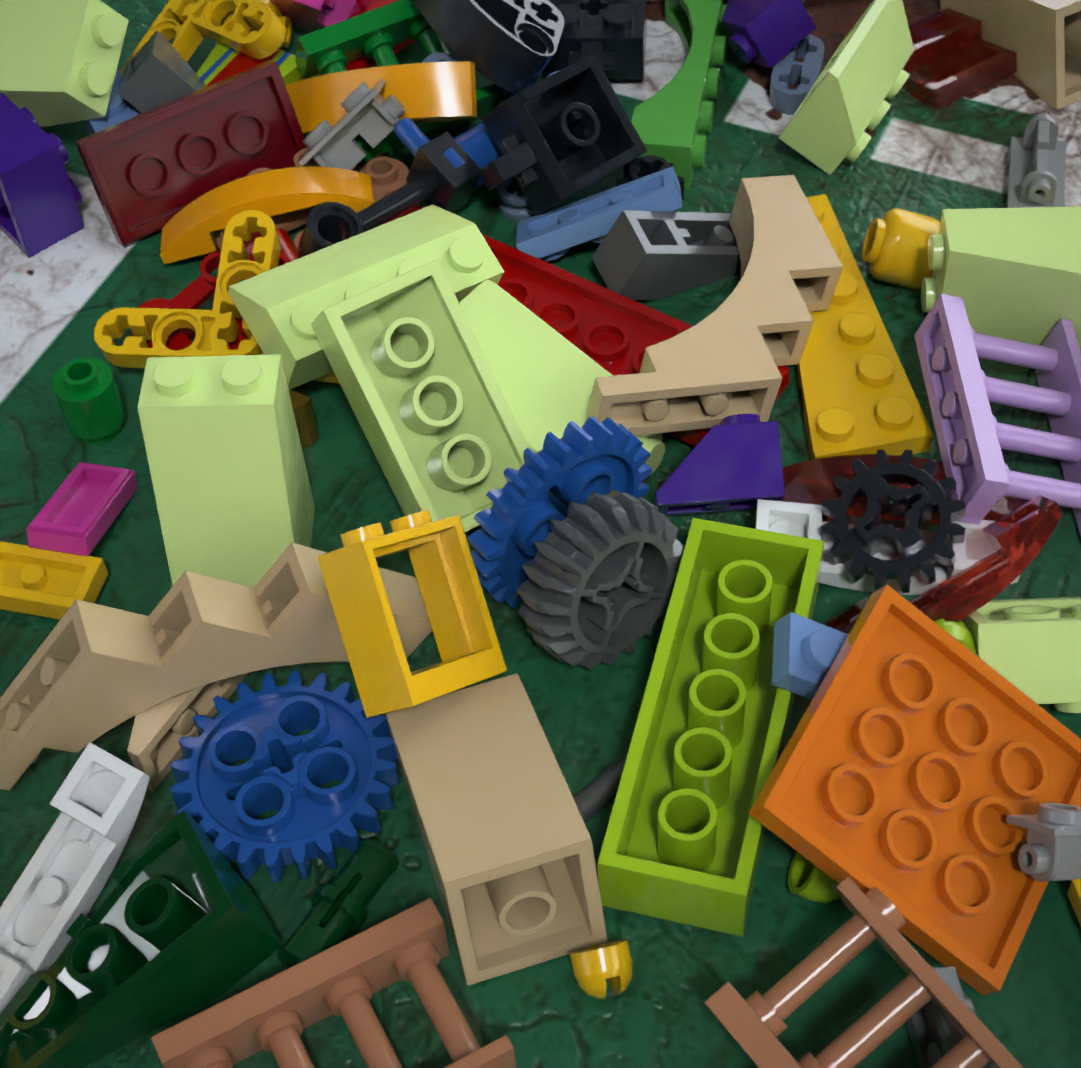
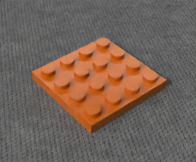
M886 584L871 594L748 814L838 884L849 877L864 894L874 886L877 887L905 918L907 923L899 929L901 933L945 967L955 966L957 976L981 995H986L1001 990L1048 882L1035 880L1031 875L1025 874L1021 870L1018 854L1020 848L1027 842V829L1007 823V815H1038V805L1040 803H1062L1081 807V738Z

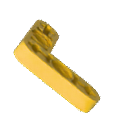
M169 0L119 73L123 76L124 68L156 30L163 34L168 41L175 38L172 44L173 47L188 62L205 36L253 58L262 59L275 53L282 45L286 36V27L269 7L255 0ZM235 10L233 16L220 26L226 15ZM252 25L259 30V32L252 31L251 33L249 31Z
M252 209L242 211L228 221L224 230L212 310L122 307L104 313L94 328V339L107 361L115 366L124 368H145L147 358L262 355L261 348L230 297L228 289L229 286L241 280L249 279L278 267L281 243L271 217L263 211ZM253 232H260L262 237L256 238L253 245L252 254L255 261L248 260L249 255L243 241H249ZM235 317L243 319L242 326L248 340H242L238 349L231 350L228 342L236 340L239 326ZM181 328L195 331V339L189 347L178 351L170 350L166 347L167 338L173 331ZM131 329L134 336L126 337L123 345L117 346L113 339L122 338L124 330ZM146 340H152V348L148 346Z

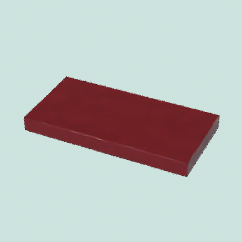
M272 60L75 141L117 243L122 246L162 229L175 214L195 199L221 185L246 177L255 169L270 168L275 170L295 167L293 161L295 154L302 149L308 148L302 142L305 138L277 61Z

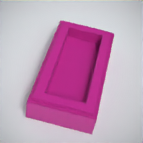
M79 462L26 528L29 547L89 556L137 490L136 472L131 469Z

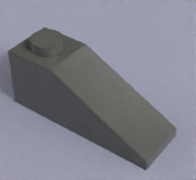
M623 210L592 256L607 288L632 300H661L741 273V260L737 241L729 224L731 213Z

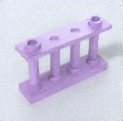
M941 293L914 337L946 478L953 477L956 481V492L950 498L951 500L965 501L966 505L965 516L956 521L980 524L996 501L1001 500L1004 496L1073 508L1081 536V349L1072 321L1061 318L1041 346L976 333L969 324L963 298ZM978 358L1035 369L1039 387L987 377L980 367ZM990 403L1046 413L1052 433L998 423L995 416L992 415ZM1001 449L1060 460L1065 480L1011 471L1007 464L1004 463Z

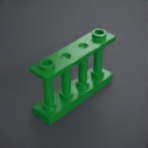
M398 0L298 37L295 63L303 79L317 74L325 75L347 71L346 66L349 62L365 56L369 59H374L378 67L399 65L400 63L393 48L395 45L410 39H414L416 42L421 41L427 55L436 52L450 53L443 39L422 15L413 0ZM540 74L535 83L540 81L542 74ZM493 83L476 90L477 118L437 123H426L420 120L413 122L429 139L484 117L509 98ZM394 129L374 148L360 134L354 138L367 153L357 165L366 164L376 157L391 158L395 151L406 148L403 142L394 134Z

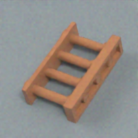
M849 877L845 878L836 887L844 905L851 911L853 916L765 994L761 996L756 990L744 1000L728 981L705 1001V1004L759 1068H854L930 1000L964 1036L962 1040L930 1068H983L987 1063L992 1068H1023L901 935L898 930L907 922L893 903L875 886L864 894ZM876 939L908 975L815 1058L808 1052L796 1062L777 1039L788 1028L783 1021Z
M431 898L151 1037L164 1068H233L234 1064L262 1050L272 1051L279 1068H314L300 1036L305 1028L331 1015L343 1017L367 1068H403L369 1002L374 993L402 980L411 981L453 1061L452 1064L444 1068H517L514 1047L507 1035L482 1048L480 1047L437 965L441 959L450 955L444 921Z

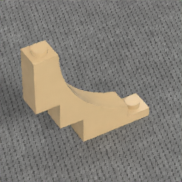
M794 175L741 178L729 221L740 255L741 280L731 295L714 312L698 324L670 339L646 347L639 373L596 377L585 422L589 416H594L600 423L607 417H610L618 425L621 423L632 434L639 436L712 428L714 425H722L723 418L736 414H757L760 416V422H767L769 420L782 381V376L777 366L799 364L814 321L810 312L828 310L843 268Z
M291 542L254 588L185 570L149 616L76 599L0 697V789L10 790L29 765L38 759L43 748L77 753L86 747L89 742H93L134 715L167 699L203 685L273 667L318 662H349L317 556L328 552ZM379 567L406 658H408L432 632L416 577Z

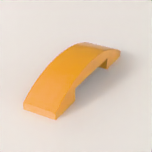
M470 61L412 63L362 68L311 77L286 85L304 138L324 119L333 126L347 112L340 104L362 82H365L371 89L381 78L386 83L379 94L385 100L390 95L395 96L406 109V112L400 116L401 119L410 118L412 121L420 120L426 123H437L477 118L475 63Z
M291 167L256 173L221 185L186 205L162 228L160 248L163 264H168L217 251V230L225 229L228 221L234 215L245 210L263 211L272 217L316 206L324 202H339L349 206L357 213L375 203L374 185L371 175L335 167Z

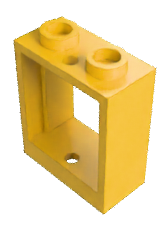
M429 510L417 512L390 521L393 533L384 535L381 522L340 534L343 548L317 556L366 718L412 707L507 671L459 515L432 522ZM407 549L442 662L413 672L410 671L376 558Z

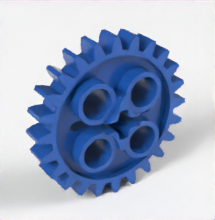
M589 416L582 428L574 421L569 422L561 439H558L552 432L547 433L543 449L537 454L530 448L525 449L523 454L524 465L519 470L506 468L503 473L508 482L504 488L489 490L486 494L493 502V505L490 509L475 514L474 519L483 528L475 531L467 538V541L475 548L471 551L481 586L498 603L502 604L506 601L512 608H516L524 601L516 590L529 579L522 565L534 560L538 549L533 541H544L551 532L550 519L562 521L567 517L570 502L583 505L592 491L601 495H607L614 489L621 493L631 494L637 499L648 493L649 487L642 481L652 473V468L645 463L650 457V453L642 447L643 442L621 423L618 425L610 417H607L600 423L594 416Z
M293 670L286 686L277 687L273 676L267 673L264 674L261 691L254 693L244 682L238 683L237 691L240 699L233 704L222 697H214L213 701L218 715L214 719L203 715H195L193 721L199 737H180L178 741L185 759L171 763V769L177 784L170 787L176 807L179 809L177 814L184 810L192 816L230 864L237 858V863L244 879L249 880L260 864L267 865L272 883H278L285 865L295 864L302 880L308 879L310 860L319 857L328 868L333 870L337 868L334 850L342 845L354 853L360 842L357 834L359 829L371 833H379L381 831L379 816L376 810L393 809L394 801L390 787L398 785L400 781L397 764L394 762L397 760L393 738L389 737L390 733L385 715L366 718L361 699L354 700L351 683L346 681L331 693L326 674L320 673L309 687L303 686L299 671ZM303 730H312V731L309 732L308 734L301 735V736H294L295 734H297V733L300 732V731H303ZM250 759L244 764L230 766L238 760ZM333 780L343 781L336 787L329 789L320 788L325 783ZM271 810L279 811L271 818L264 820L256 819L264 812Z

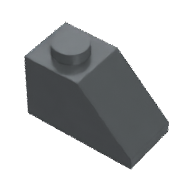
M156 30L124 68L118 94L139 112L144 113L204 88L205 84L168 39Z

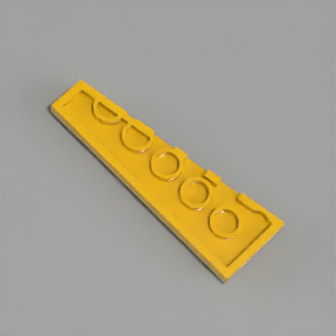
M826 194L806 197L843 265L828 310L810 312L814 321L796 369L798 386L801 389L803 398V417L813 472L852 466L851 461L856 458L863 463L876 461L877 450L881 449L885 450L889 459L901 457L905 449L912 450V454L928 452L932 444V431Z

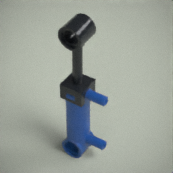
M499 87L508 98L515 95ZM403 118L398 121L394 126V134L415 156L406 179L408 184L357 213L349 206L339 202H324L316 205L309 212L296 251L297 259L383 225L422 201H425L428 206L435 205L451 213L468 204L474 190L485 184L478 171L487 166L491 161L502 156L484 123L477 124L455 138H452L448 132H445L430 141L410 118Z

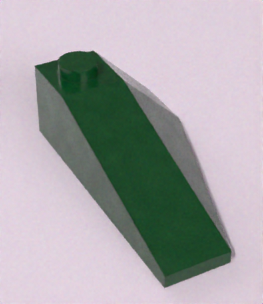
M186 811L180 812L125 857L110 876L118 882V885L91 918H88L83 913L76 918L65 932L74 940L47 973L32 974L0 1013V1068H82L224 994L282 946L255 894Z

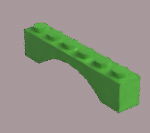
M665 0V21L677 32L688 51L685 63L674 78L654 96L634 107L631 122L647 149V152L639 157L658 156L665 159L668 163H673L676 175L684 177V189H690L694 168H704L707 136L701 134L711 133L714 101L708 100L718 99L721 69L715 67H724L727 36H730L721 20L729 0Z

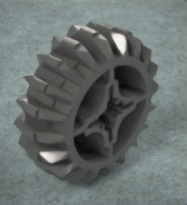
M614 489L607 495H601L592 491L587 497L585 504L570 502L565 519L562 521L550 519L551 532L544 541H533L538 552L534 560L522 565L529 579L516 590L524 600L518 614L525 620L527 625L526 631L533 636V640L559 661H566L572 666L583 665L590 670L600 662L612 666L617 661L620 652L633 655L636 643L642 636L652 638L651 627L658 618L666 617L664 608L668 600L671 599L674 588L673 583L676 580L680 566L678 559L685 548L676 538L678 528L671 523L668 517L658 512V507L642 497L637 499L631 494L621 493Z

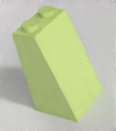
M0 0V93L8 97L19 109L23 107L29 109L38 122L39 127L105 117L129 20L100 0Z
M1081 206L943 209L939 234H930L928 240V266L930 270H933L932 277H923L922 311L929 312L941 293L961 297L964 300L969 324L973 327L974 332L1040 346L1061 318L1071 320L1081 349Z
M486 278L459 304L529 448L537 454L543 449L547 433L552 432L558 439H561L569 422L574 421L580 428L583 427L595 378L613 375L504 289ZM663 433L636 436L643 442L642 447L650 453V457L645 463L652 468V473L658 468L665 454Z
M281 354L147 358L137 408L172 586L186 570L254 588L291 542L311 548L315 504Z

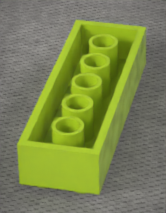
M692 519L597 863L602 906L743 937L767 829L748 813L784 751L796 695L793 692L772 685L774 623L790 612L812 620L819 590L824 541L704 519Z

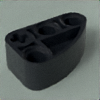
M413 0L432 28L463 60L475 63V69L484 77L512 94H517L536 82L557 51L565 25L562 13L548 0Z

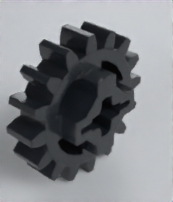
M884 449L877 450L876 466L867 468L858 458L851 461L854 479L849 481L846 478L835 476L832 480L833 489L840 499H823L822 502L823 514L831 519H835V521L821 526L824 541L832 542L840 541L830 551L831 560L836 565L850 559L852 563L848 574L849 579L854 583L862 579L866 573L873 575L875 591L885 586L888 579H897L902 593L910 592L911 576L919 574L928 584L934 583L936 581V574L933 563L937 561L952 567L955 562V553L947 543H964L966 528L951 522L961 519L966 514L965 501H948L956 492L955 479L949 477L937 482L935 480L937 461L930 459L919 469L913 466L912 450L907 449L901 455L899 463H890ZM887 483H903L913 487L906 489L891 486ZM861 497L866 508L864 517L855 521V527L849 530L851 511L857 500ZM890 512L896 519L904 516L905 527L897 531L890 523L882 526V515ZM937 512L939 519L938 528L934 538L927 546L921 534V527L932 520V515ZM880 552L898 556L900 560H883L873 555Z

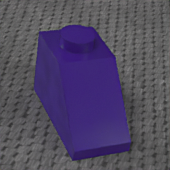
M729 0L721 20L731 35V38L728 39V44L735 55L744 63L752 62L769 68L778 63L816 28L800 0Z
M736 414L723 418L722 425H714L658 489L652 504L657 506L658 512L665 516L756 510L758 499L782 501L785 497L778 421L760 422V416L757 414Z

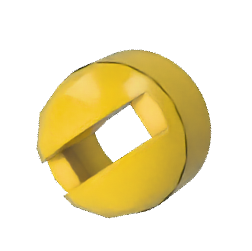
M628 940L604 943L569 954L574 976L580 988L593 998L605 999L607 991L606 979H608L613 993L617 996L627 988L632 979L633 961Z

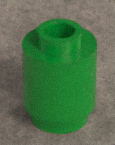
M90 357L77 358L63 365L53 377L52 388L68 430L71 434L78 437L80 441L89 445H101L112 441L122 430L125 409L110 366L100 359Z

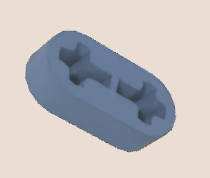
M810 34L806 36L773 66L769 99L771 106L776 111L787 115H794L823 71L825 48L824 43L816 36ZM797 59H804V62H796V61H797ZM791 85L798 86L797 89H790Z

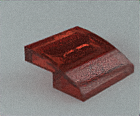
M947 8L908 25L914 51L903 67L910 75L902 88L916 99L934 109L1017 72L1016 52L983 40L981 20Z

